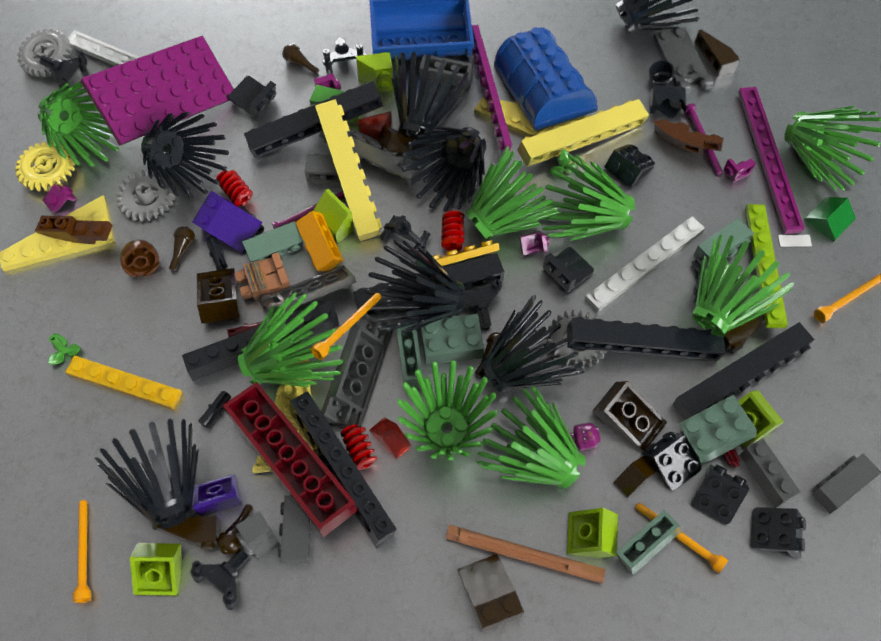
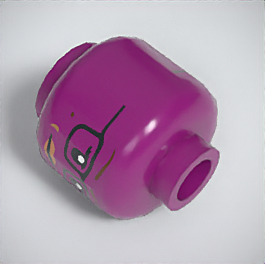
M590 422L575 425L573 433H570L579 451L595 449L598 443L601 442L598 426L594 427L593 423Z

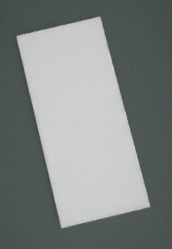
M778 235L780 247H812L810 235Z

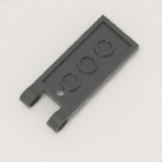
M685 27L654 33L653 38L663 60L669 61L674 66L675 77L673 82L676 87L686 88V94H689V83L699 81L703 91L713 89V78L708 76Z
M342 265L272 294H264L260 298V305L268 313L273 306L274 309L275 307L278 308L288 297L290 298L296 292V297L285 309L287 311L303 294H307V297L300 305L339 289H347L356 283V278ZM266 299H273L272 303H270L268 306H264V301Z

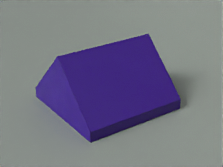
M235 474L194 487L193 506L201 517L242 505Z

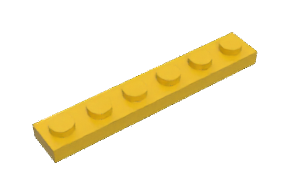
M75 355L65 371L68 376L171 410H175L182 396V391Z

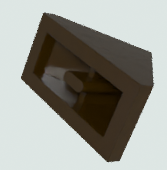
M384 125L379 142L386 150L401 154L411 151L413 145L408 146L407 143L415 141V138L387 125Z
M642 456L632 462L613 484L628 498L657 471Z

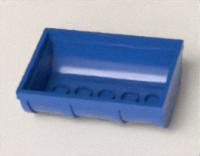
M369 0L373 54L390 52L391 60H394L396 55L401 59V53L403 52L405 54V61L411 59L413 52L416 53V58H422L423 54L441 58L445 56H472L474 38L469 0Z
M536 27L527 32H518L516 35L508 37L499 47L495 56L494 67L534 131L597 111L598 106L595 94L586 86L583 77L572 66L567 54L558 46L555 37L548 29Z

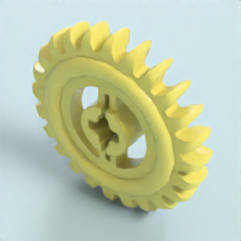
M44 141L41 145L36 143L35 147L30 146L29 150L23 151L24 155H20V160L16 161L15 175L24 187H29L32 191L36 188L40 192L41 186L45 191H48V185L53 187L54 183L62 186L60 179L67 182L65 175L72 176L70 171L75 170L73 167L75 163L63 145L61 147L66 155V159L58 154L53 143L50 148Z

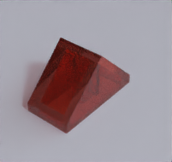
M391 111L358 119L359 132L379 140L384 125L392 126Z
M385 417L369 430L395 459L411 447L410 442L399 426Z

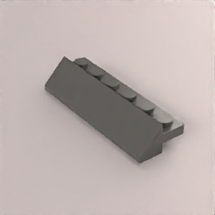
M349 127L350 131L347 134L348 137L352 136L355 145L352 148L353 152L358 153L360 159L407 181L424 170L425 167L420 170L414 167L406 172H402L404 166L419 159L414 156L403 158L401 153L386 150L379 140ZM321 130L319 137L327 143L324 132Z
M365 314L350 328L340 356V360H343V363L337 365L335 370L341 372V374L333 376L334 380L330 384L321 410L331 426L344 429L350 425L357 424L359 428L361 427L393 331L386 332L387 329L377 330L379 326L388 324L385 321L371 323L369 320L372 317Z

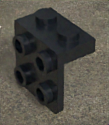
M246 76L229 94V100L256 118L265 109L266 105L275 98L276 84L270 80L264 86L251 76Z
M627 144L613 150L604 168L630 187H633L642 172L654 167L655 162L652 161L649 155L638 151L635 145Z
M567 247L557 256L550 252L545 256L543 269L567 292H570L594 272V268L572 247Z
M667 432L662 436L661 440L650 444L647 450L641 453L646 461L656 464L668 488L671 490H676L702 469L685 434Z
M710 464L703 482L692 499V505L724 524H730L746 497L749 486L744 478L738 475L733 477L727 473L728 470L718 464L716 466Z
M756 507L753 511L751 546L756 550L787 551L792 558H801L802 551H805V539L802 538V534L806 530V519L803 518L798 509Z

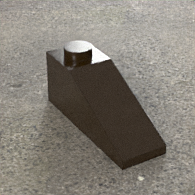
M702 29L698 30L695 43L717 77L735 72L740 60L733 49Z
M760 315L728 331L724 337L725 352L730 350L735 352L743 348L745 342L763 324L765 315Z
M216 515L186 518V521L167 529H162L161 524H156L157 531L201 548V550L214 549V546H217V539L221 533V521Z

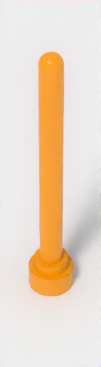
M881 273L830 306H821L814 311L815 318L820 323H825L831 319L834 311L880 283Z
M375 293L324 342L316 343L311 348V353L318 360H323L328 355L329 348L381 299V295Z
M81 500L78 508L77 587L73 591L72 602L74 603L91 601V590L87 586L86 500Z
M637 503L635 506L637 511L651 521L658 516L642 503ZM683 532L675 537L709 561V565L712 566L711 569L718 574L728 562L727 558L722 555L712 554Z

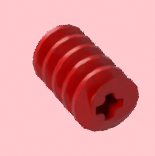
M226 170L217 175L216 179L220 181L218 185L227 197L231 199V202L236 206H245L251 199L253 191L249 189V186L245 184L235 170Z
M448 211L442 216L441 247L446 251L462 250L465 214L461 211Z
M355 424L344 428L340 434L343 437L344 444H346L349 456L360 471L371 466L378 458L377 456H370L375 452L374 449H367L372 443L365 442L369 438L368 434L362 435L366 428H359V425Z

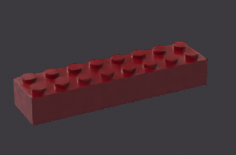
M255 382L222 405L232 422L322 537H325L358 511L355 501L258 382Z

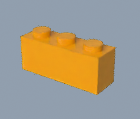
M311 211L295 222L305 243V249L310 254L312 264L317 271L327 272L344 261L322 213Z

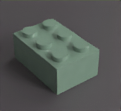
M478 314L444 318L420 328L426 366H431L432 362H437L439 365L450 363L452 360L460 362L483 358L484 343Z
M734 395L679 423L681 433L686 435L701 465L757 437L755 426Z

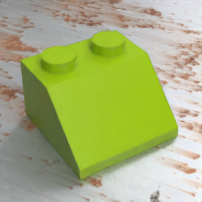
M390 52L356 56L358 81L364 84L374 81L378 92L393 91L391 80L393 78V68Z
M329 189L325 190L313 211L323 214L331 234L338 244L354 232L352 212Z
M759 390L750 391L738 401L756 428L757 437L743 443L742 445L745 448L765 437L784 423Z
M603 507L569 512L568 555L593 558L617 557V513Z
M137 543L129 557L133 595L177 596L182 568L181 543Z

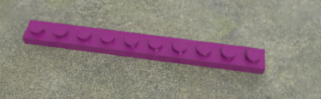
M472 25L474 38L472 53L475 54V65H478V76H481V87L484 88L487 110L491 113L490 119L491 124L494 125V136L498 138V150H501L503 155L507 146H509V151H511L512 143L479 25Z
M757 87L740 88L738 94L784 234L801 233L805 228Z

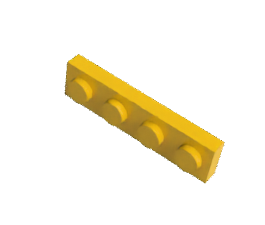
M487 240L481 242V246L469 245L465 246L463 251L457 252V249L447 251L445 256L440 257L439 254L432 256L441 266L495 252L500 250L497 242Z

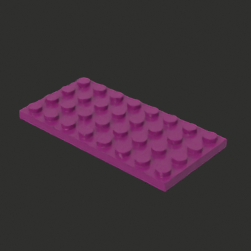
M203 35L83 77L80 80L119 146L145 136L148 130L151 131L158 119L157 127L170 113H173L172 116L175 115L176 118L181 113L190 112L184 118L187 119L230 101L229 94L234 90Z

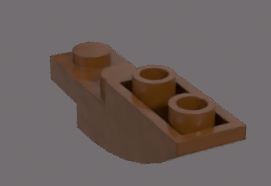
M663 119L654 121L655 132L667 142L680 149L702 155L703 149L722 151L724 137L716 134L705 135L697 131L690 132V125L682 122L672 123Z
M41 215L35 232L59 240L95 245L96 241H107L113 225L109 221L76 220L73 216Z

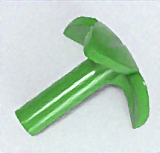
M562 149L560 155L556 158L558 162L559 160H564L569 164L571 159H569V153L565 149ZM560 162L559 166H554L548 171L551 175L553 170L561 174L564 170H566L567 174L572 173L571 170L561 165ZM571 163V164H570L571 166L575 167L576 169L578 168V165H577V164H575V163Z
M54 333L49 337V341L58 352L50 355L48 364L56 365L63 362L64 354L73 357L78 354L81 347L77 344H71L66 348L67 340L63 336Z

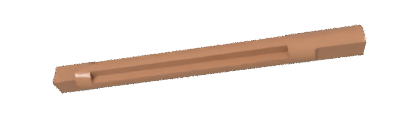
M449 524L446 539L597 583L602 584L604 581L606 570L604 568Z

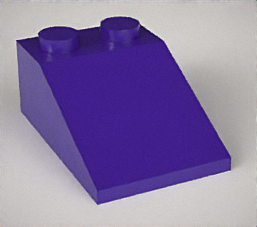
M210 191L192 223L242 253L245 252L242 241L253 238L263 223L213 191Z

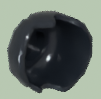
M659 60L650 66L649 79L651 84L668 86L674 80V66L669 61Z

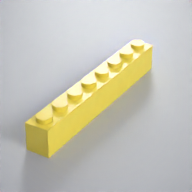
M336 99L315 105L349 210L352 212V219L359 241L379 236V229L382 228L380 219L375 218L374 212H377L374 201L370 202L368 196H371L369 186L364 185L365 174L363 169L358 167L360 159L358 153L353 152L352 148L355 145L352 136L348 137L347 132L350 130L347 121L342 120L341 116L344 115L342 106L337 105Z
M639 99L629 100L623 105H615L609 110H601L595 115L585 116L581 120L570 121L564 126H556L550 131H542L533 137H525L521 140L517 151L526 167L559 156L562 149L570 152L639 127L645 123L649 114Z

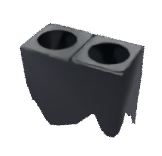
M653 85L650 94V113L654 114L658 109L663 115L672 119L681 109L686 114V88Z

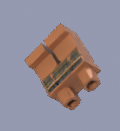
M279 252L271 254V258L243 264L244 269L234 273L238 284L249 283V285L239 287L243 299L253 297L254 301H258L264 294H272L290 286Z

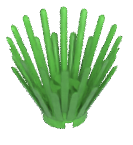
M81 82L64 90L69 86V83H66L57 91L55 89L50 95L41 100L38 108H40L38 118L41 122L42 134H46L49 147L51 148L53 143L58 154L66 159V155L58 139L73 162L78 166L80 163L65 139L90 166H94V163L89 158V153L75 139L103 161H108V158L100 152L102 148L88 137L116 152L119 151V147L106 141L110 139V136L101 132L104 131L112 134L108 127L100 125H106L100 113L87 112L98 111L94 103H83L92 101L89 95L76 97L87 93L85 88L76 91L83 87Z
M854 106L811 113L801 111L792 117V119L796 120L794 124L787 125L785 141L793 146L815 179L816 176L820 181H823L824 178L836 191L835 185L829 180L831 179L844 191V186L830 174V171L821 162L850 185H854V181L845 175L832 159L860 175H864L865 172L848 161L850 160L849 155L835 148L872 162L874 161L872 156L840 143L852 147H857V142L879 147L881 144L877 141L833 130L861 133L862 131L881 133V128L827 121H881V117H860V115H876L878 112H859L860 109H852Z
M509 146L505 149L496 167L491 162L471 208L465 212L487 240L493 236L542 226L538 220L561 214L558 208L549 205L553 202L552 199L541 202L546 199L544 195L524 205V203L544 191L543 187L534 190L537 187L536 184L530 185L521 193L515 195L517 191L533 178L532 173L527 175V172L523 171L511 184L509 183L523 165L522 161L518 162L515 160L501 177L514 156V151H509Z
M568 154L569 159L585 170L582 173L564 160H559L561 165L574 172L575 176L597 190L553 170L551 172L552 175L568 182V188L586 196L547 184L545 186L547 190L575 198L565 197L563 198L565 203L553 201L549 205L588 213L561 212V215H554L543 219L571 220V224L543 227L542 230L544 231L567 229L563 232L548 234L547 237L577 236L570 240L574 241L614 229L625 230L633 218L628 216L630 210L635 211L634 198L626 195L598 164L596 165L590 161L591 165L597 170L595 171L577 154H575V157Z
M720 234L717 244L716 238L713 240L707 269V257L704 256L702 260L696 307L691 317L703 329L707 327L712 330L711 334L724 338L728 331L773 310L779 304H773L767 308L764 307L792 291L793 289L789 288L795 283L791 282L772 294L774 292L773 289L790 276V273H785L771 285L763 287L748 299L780 263L775 261L758 279L756 275H753L739 290L765 255V251L760 250L743 274L739 276L743 267L741 265L738 266L749 242H743L732 264L727 265L728 260L726 258L734 238L732 235L728 238L721 256V254H718L722 242V235Z
M296 292L290 298L288 297L272 316L274 306L270 309L247 347L241 349L240 352H243V354L238 356L239 367L244 377L250 375L253 380L249 381L250 383H273L309 387L308 385H316L317 383L304 380H334L332 377L321 376L341 374L339 371L312 372L307 370L340 365L343 363V360L340 359L326 362L317 360L299 363L313 358L314 355L311 353L312 347L301 351L298 350L323 340L336 331L333 328L301 342L313 335V332L308 330L326 320L328 314L325 313L283 339L304 322L303 317L318 305L317 301L310 304L288 324L284 322L306 299L307 294H303L286 313L285 309L296 297ZM332 346L329 348L328 353L341 350L342 346Z
M450 361L447 392V374H441L440 386L437 362H432L431 367L436 398L430 378L426 377L423 379L420 369H417L415 375L426 404L416 387L410 388L408 383L404 382L403 388L423 418L407 401L398 399L397 404L421 427L404 417H398V420L424 437L405 433L406 438L429 444L416 446L415 449L418 451L434 450L435 452L430 456L433 459H436L440 454H446L447 460H454L453 453L465 457L469 456L470 453L461 448L481 447L484 442L467 441L486 435L493 429L488 427L472 433L497 416V410L490 411L474 422L496 398V393L493 392L489 397L485 395L471 411L488 382L486 377L482 378L479 385L474 382L465 399L474 370L472 366H468L465 378L462 375H458L454 392L456 362ZM444 430H449V431H451V432H449V433H444L443 431H444Z
M533 385L531 389L536 396V401L529 391L523 388V393L537 412L534 409L530 412L516 396H513V402L525 413L527 423L541 437L507 409L503 408L501 413L521 429L515 431L516 435L520 438L496 423H492L491 427L512 440L513 443L507 444L506 447L488 438H484L483 442L528 463L504 455L498 457L483 451L478 452V455L526 471L484 461H478L477 464L483 465L481 468L516 476L503 475L500 477L502 479L555 485L559 489H562V487L566 489L581 474L577 471L578 464L584 467L586 457L578 451L554 402L552 403V409L550 404L545 402L539 390L535 389Z

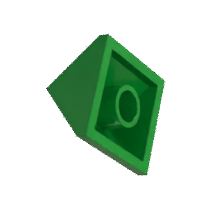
M826 197L804 220L834 242L854 222L856 217L847 197Z

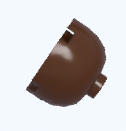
M137 239L128 242L120 253L122 269L132 277L142 274L145 277L154 273L159 266V254L156 248L145 240Z

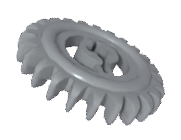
M43 29L42 32L39 30L36 34L32 33L31 37H27V41L22 42L23 46L19 47L20 52H18V62L26 73H29L31 76L36 75L38 78L41 73L46 78V72L52 76V69L40 64L35 59L46 55L56 61L58 59L66 60V58H71L69 53H72V45L68 37L64 33H60L59 30L49 29L47 31Z
M142 170V176L135 172V179L128 175L130 182L123 180L125 187L118 186L120 191H116L118 197L115 199L121 213L125 214L127 218L132 217L133 220L139 218L140 221H144L147 218L149 221L151 217L158 218V214L164 215L163 211L169 210L168 206L173 205L172 200H175L176 197L162 174L161 177L166 189L159 187L153 173L151 179ZM136 202H140L142 205L145 206L137 205Z
M572 310L571 316L565 311L564 319L561 315H558L557 321L553 319L552 326L549 325L548 329L557 323L561 324V328L547 337L546 344L549 345L563 340L570 320L575 317L589 319L590 312L583 317L582 310H580L578 316H576L574 310ZM566 344L552 351L554 352L552 357H561L577 351L567 348ZM586 349L585 351L578 352V356L568 359L565 362V366L582 363L591 367L592 362L598 364L599 359L604 358L603 353H607V351Z

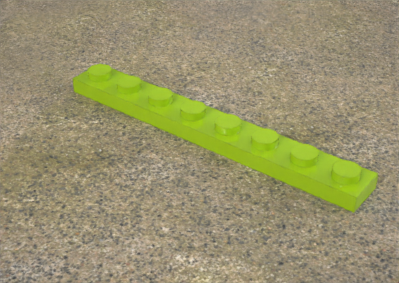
M747 204L745 207L748 227L754 232L750 239L753 257L755 258L760 250L765 251V255L755 267L758 279L776 259L765 205ZM777 268L760 284L759 291L763 287L771 285L779 278ZM780 284L773 289L774 292L772 294L781 289ZM782 296L764 307L767 308L773 304H779L773 310L764 314L766 328L787 327L788 321Z

